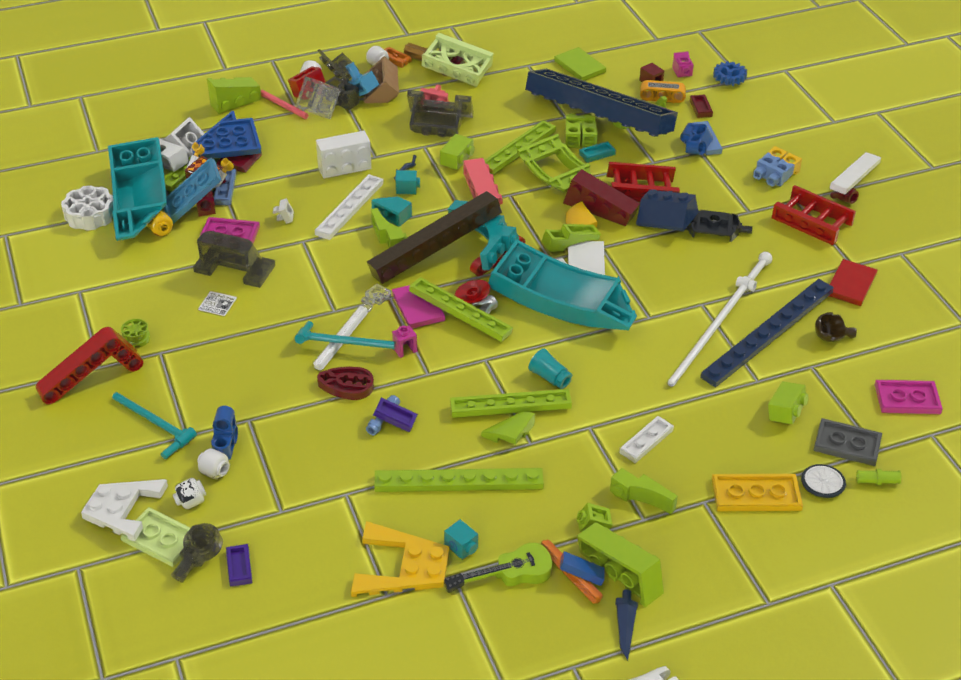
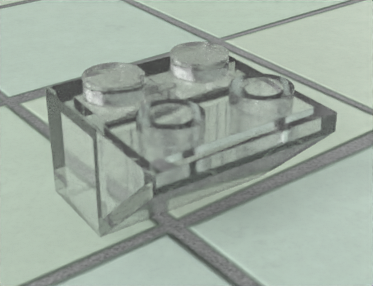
M305 76L295 107L331 119L341 89Z

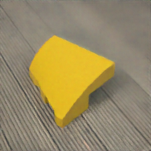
M583 202L575 204L566 212V224H585L597 227V220Z

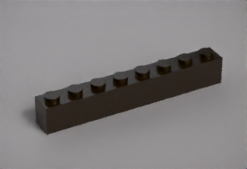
M486 191L368 260L367 264L372 276L381 284H384L500 215L502 211L498 199Z

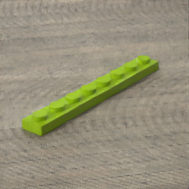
M542 468L376 470L374 484L375 492L543 489L544 486Z

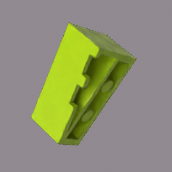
M252 77L234 79L207 78L210 105L218 114L261 100L260 86Z

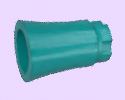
M545 348L539 350L532 357L528 366L529 371L541 376L559 389L567 387L573 376Z

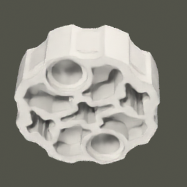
M90 185L72 190L66 194V198L61 203L64 219L74 229L95 230L98 227L108 225L112 221L113 195L109 194V190L104 187Z

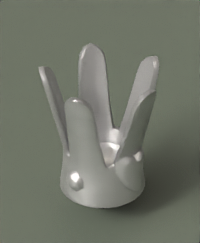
M488 295L482 301L472 305H482L479 309L489 314L491 310L497 308L498 302L495 297Z

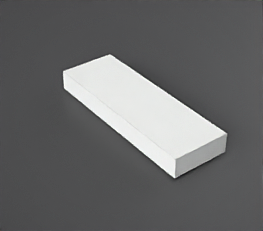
M657 416L620 448L619 453L632 462L637 463L673 431L674 426Z

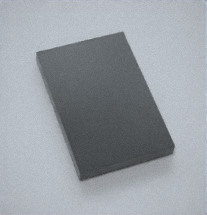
M821 418L814 451L876 466L882 433Z

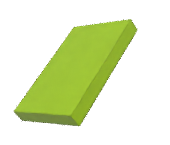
M579 47L554 56L555 62L583 81L606 72L604 65Z

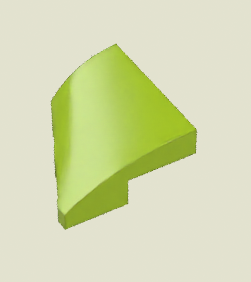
M520 412L483 430L481 436L496 443L502 439L516 445L522 436L526 437L534 426L535 413Z

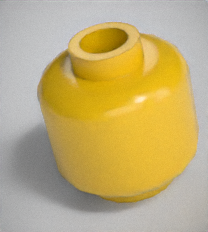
M160 211L147 225L155 235L165 236L171 232L173 221L167 213Z

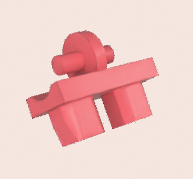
M437 84L435 88L430 89L421 88V106L429 107L430 103H434V108L441 111L445 106L449 107L448 93L441 90V85Z

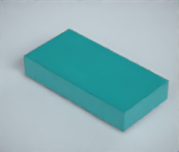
M607 141L580 149L579 155L586 163L616 155V150Z

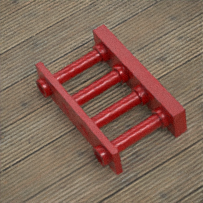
M609 162L606 177L614 178V182H611V187L637 202H641L642 197L649 190L653 189L680 193L679 187H671L676 167ZM621 178H630L631 184L621 183ZM637 180H647L648 185L638 184ZM654 181L664 182V186H655Z
M794 185L790 201L786 205L778 201L774 204L772 219L834 245L837 242L839 227L843 223L852 226L856 211ZM797 203L805 206L802 211L796 210L793 207ZM812 210L821 213L817 218L808 215ZM827 217L836 220L832 225L824 222Z

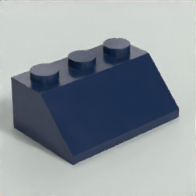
M655 189L649 190L641 199L636 221L637 226L684 231L699 213L696 195L672 191H657Z

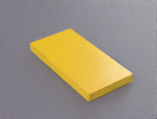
M712 474L717 511H802L803 509L796 474Z

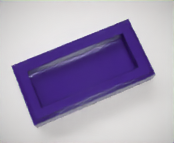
M382 397L373 416L408 432L411 431L418 415Z
M248 544L226 547L230 587L252 584Z

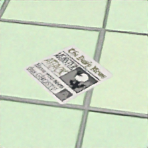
M210 291L198 310L225 316L237 297Z

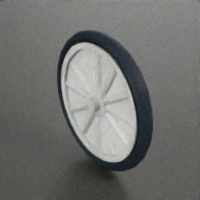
M815 464L809 466L801 475V482L805 489L818 497H836L846 487V480L843 474L829 465Z

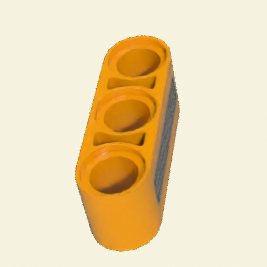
M645 80L640 86V97L646 101H657L660 96H666L667 102L681 103L686 98V86L680 82Z

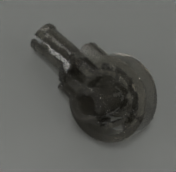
M208 523L194 525L186 533L183 539L184 548L179 553L183 559L171 574L174 579L183 583L193 567H201L205 561L212 559L220 552L223 539L214 525Z

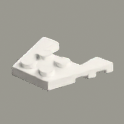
M167 480L99 484L81 512L82 518L102 528L107 526L113 529L114 533L118 535L123 533L128 536L129 540L136 541L143 529L142 521L126 519L127 515L139 496L161 498L168 487Z

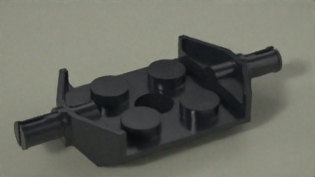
M699 209V213L687 226V230L692 237L695 236V232L730 236L729 242H732L741 232L752 234L753 227L743 226L736 214Z

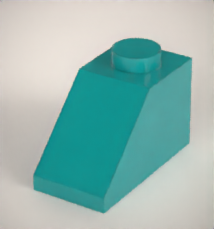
M398 196L371 200L372 209L378 208L381 215L388 222L400 227L412 217V203Z

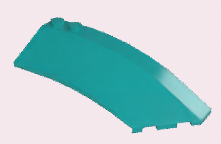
M159 137L108 146L116 241L135 238L167 204Z
M517 239L491 272L488 282L491 289L523 306L574 324L629 330L637 318L635 310H632L630 306V299L626 291L622 289L619 276L616 278L574 267L554 259Z

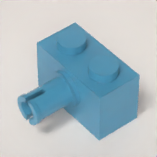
M354 62L345 66L352 79L341 88L349 101L367 94L380 85L372 71L362 75Z

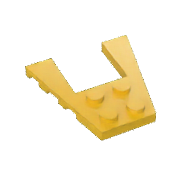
M366 521L362 538L363 544L405 548L399 577L355 573L351 597H357V594L361 593L377 595L380 594V591L394 590V593L402 592L403 589L407 588L423 590L444 587L449 546Z

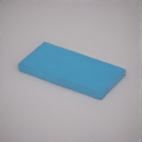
M209 158L166 197L167 204L164 210L172 219L173 224L222 181L213 158Z

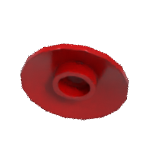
M471 280L459 286L454 296L469 304H474L486 298L491 288L485 280Z

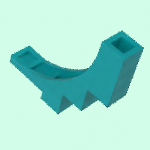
M455 200L448 208V213L468 201ZM498 215L474 229L488 240V245L480 253L482 270H490L504 251H508L516 239L519 240L516 227L507 226L504 215Z

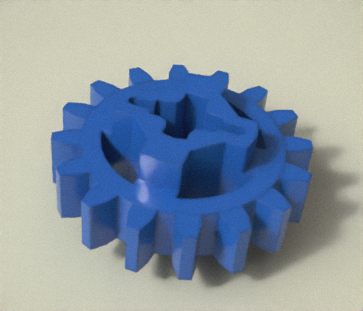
M726 61L724 64L721 62L720 65L716 64V67H714L713 77L716 78V81H720L721 84L725 83L726 85L734 86L736 83L740 85V82L744 83L747 78V69H745V66H740V63L735 64V62L729 63Z

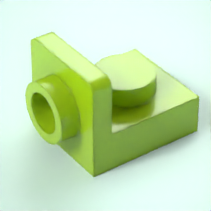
M587 503L577 514L576 520L580 532H583L595 522L608 529L613 526L609 508Z

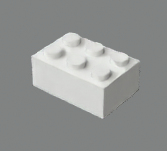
M365 130L316 140L318 168L323 178L372 169L370 140Z

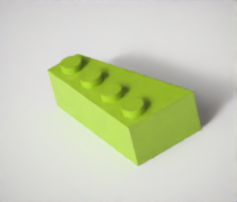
M597 522L577 535L580 553L592 563L604 567L614 582L617 580L622 582L626 586L625 589L631 590V596L635 593L641 598L639 603L645 608L664 593L661 562L657 556L648 553L640 546L629 542L623 536L617 535Z

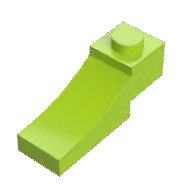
M378 208L371 209V222L380 244L387 243L390 248L407 238L406 233H403L400 227L389 223L381 215Z
M563 224L561 230L545 229L541 242L550 252L564 251L565 248L580 242L599 240L601 234L594 225Z
M621 468L611 477L610 491L624 501L636 500L658 507L670 515L676 510L678 496L645 474L637 478Z

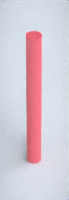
M261 90L262 97L304 119L308 118V113Z

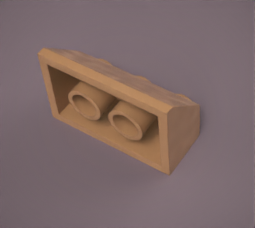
M383 56L367 71L373 72L380 85L364 94L365 103H388L399 94L398 67Z

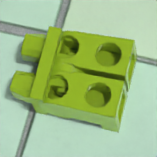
M575 113L566 115L565 144L567 147L580 148L581 135L582 148L596 145L598 134L595 116L591 114L577 116Z

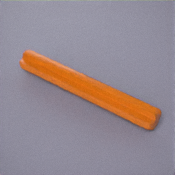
M543 540L541 545L547 549L552 562L560 569L563 553L550 540ZM561 570L593 604H598L603 598L602 593L591 582Z

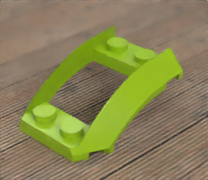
M558 133L517 150L522 160L538 178L563 193L568 191L571 180L581 169L591 174L590 164H586L578 159L567 145L561 142ZM555 154L570 171L552 178L536 164V161Z

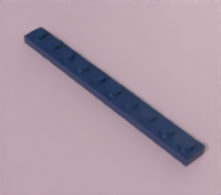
M817 279L703 370L700 378L716 388L832 294L834 287L821 279Z

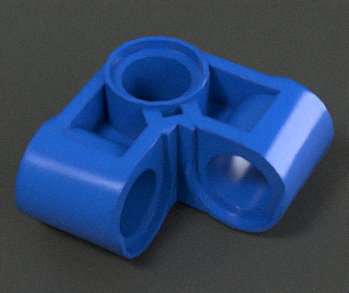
M688 123L681 133L680 139L686 144V153L703 155L712 142L713 136L706 124Z
M220 406L216 411L212 425L214 435L211 444L212 449L224 453L229 461L237 442L238 427L236 426L234 410L229 406Z

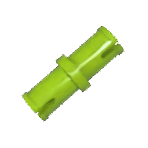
M876 469V471L857 470L856 481L857 483H876V485H882V483L901 484V471H882L881 469Z

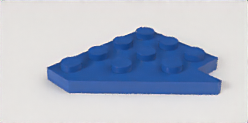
M234 111L227 114L195 141L199 146L202 144L205 148V152L199 155V157L203 156L207 159L261 154V145L253 118L236 119Z

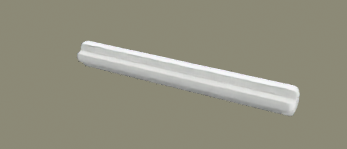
M359 306L336 335L350 336L368 314L367 308ZM330 342L314 361V368L323 370L343 344Z

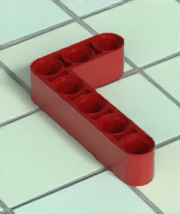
M104 327L39 380L35 387L45 404H53L110 356L115 358L126 369L133 372L143 366V359L135 347L113 328Z

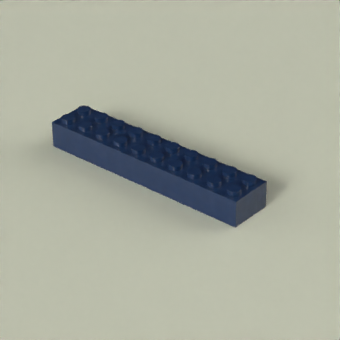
M547 68L528 71L525 90L530 91L533 95H542L544 99L556 100L558 104H568L570 108L582 109L584 113H594L596 117L608 118L610 122H620L622 126L634 127L639 132H649L650 136L658 137L660 134L666 135L674 131L678 115L676 111Z

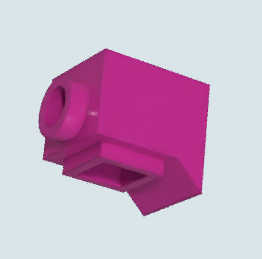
M689 51L674 53L672 68L677 77L692 76L694 64L689 57Z
M410 325L400 326L397 330L392 331V340L396 342L394 350L400 358L404 357L403 345L405 344L414 353L417 352V334Z

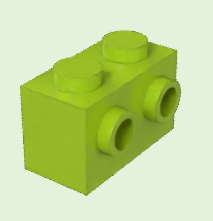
M455 134L440 150V165L458 170L464 164V160H467L474 153L473 139Z
M782 381L768 403L769 420L793 424L796 418L800 416L803 406L808 403L805 385Z

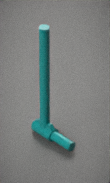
M307 321L294 338L298 344H302L307 340L389 349H395L396 345L395 341L312 333L310 331L313 327L311 321Z
M115 392L112 396L115 401L175 436L174 442L161 452V456L164 459L170 457L179 448H183L197 436L193 428L189 427L188 429L180 430L118 392Z

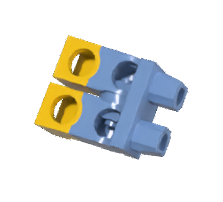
M774 146L757 161L753 177L758 180L761 178L766 179L767 184L772 187L775 185L782 186L791 175H796L800 172L802 158Z

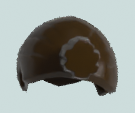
M833 312L820 315L815 322L817 336L827 342L841 340L846 335L855 338L857 334L856 328L846 327L843 318L839 314L833 315Z

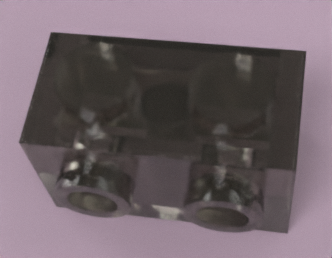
M335 76L324 83L326 100L348 110L360 103L359 87Z

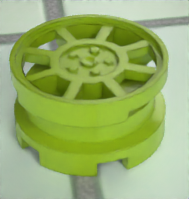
M131 319L121 326L122 337L132 346L139 345L142 347L149 342L150 333L146 321Z

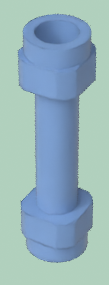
M395 395L387 398L390 402L397 405L400 404V399ZM377 417L375 420L371 419L366 427V431L370 435H376L382 429L381 424L384 420Z

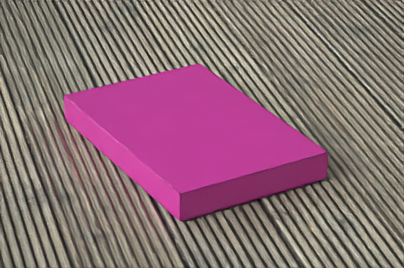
M208 217L199 237V244L251 249L260 228V223L256 221Z
M410 285L392 289V295L407 325H410L412 329L445 321L442 309L409 291Z
M875 380L874 385L881 413H942L943 408L935 381Z

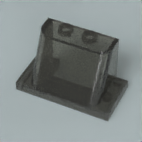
M408 90L407 92L408 103L412 112L409 125L410 129L415 133L426 136L453 137L459 133L463 117L473 118L472 96L455 95L454 103L425 100L424 91Z
M207 231L201 234L197 240L200 258L193 266L196 273L211 276L218 265L247 272L243 277L244 284L260 288L275 267V260L261 257L249 239Z

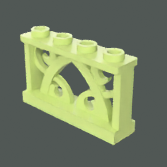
M438 32L436 39L422 55V66L473 86H478L488 68L493 64L494 53ZM459 56L466 63L453 64L448 57Z

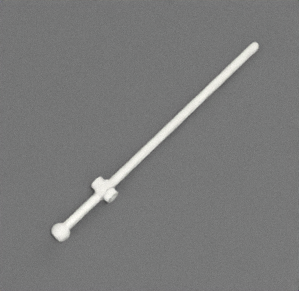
M762 252L759 255V262L748 276H739L737 278L736 286L739 288L668 380L670 387L677 383L744 292L749 290L755 291L757 281L754 279L764 266L772 262L773 258L769 252Z

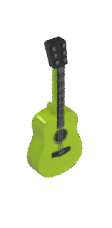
M527 543L514 552L500 555L497 566L447 577L444 579V585L447 592L450 593L464 586V583L494 575L496 578H501L507 586H516L520 583L539 584L551 577L552 559L543 545Z

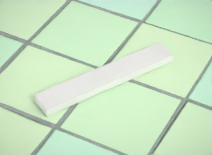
M867 152L864 153L831 182L830 189L846 194L880 163L881 157Z
M368 174L315 229V235L331 240L383 185V179Z

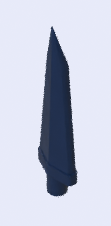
M629 589L623 590L622 598H616L615 601L620 649L627 661L636 610L638 608V603L631 600L632 592Z

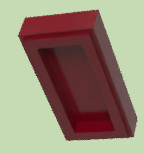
M705 94L690 96V103L697 118L713 117V111Z

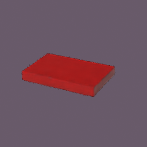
M843 259L830 283L834 289L833 293L829 296L862 306L878 269Z

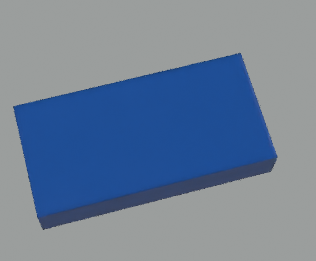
M563 552L560 561L561 570L596 585H602L604 582V567L568 552Z

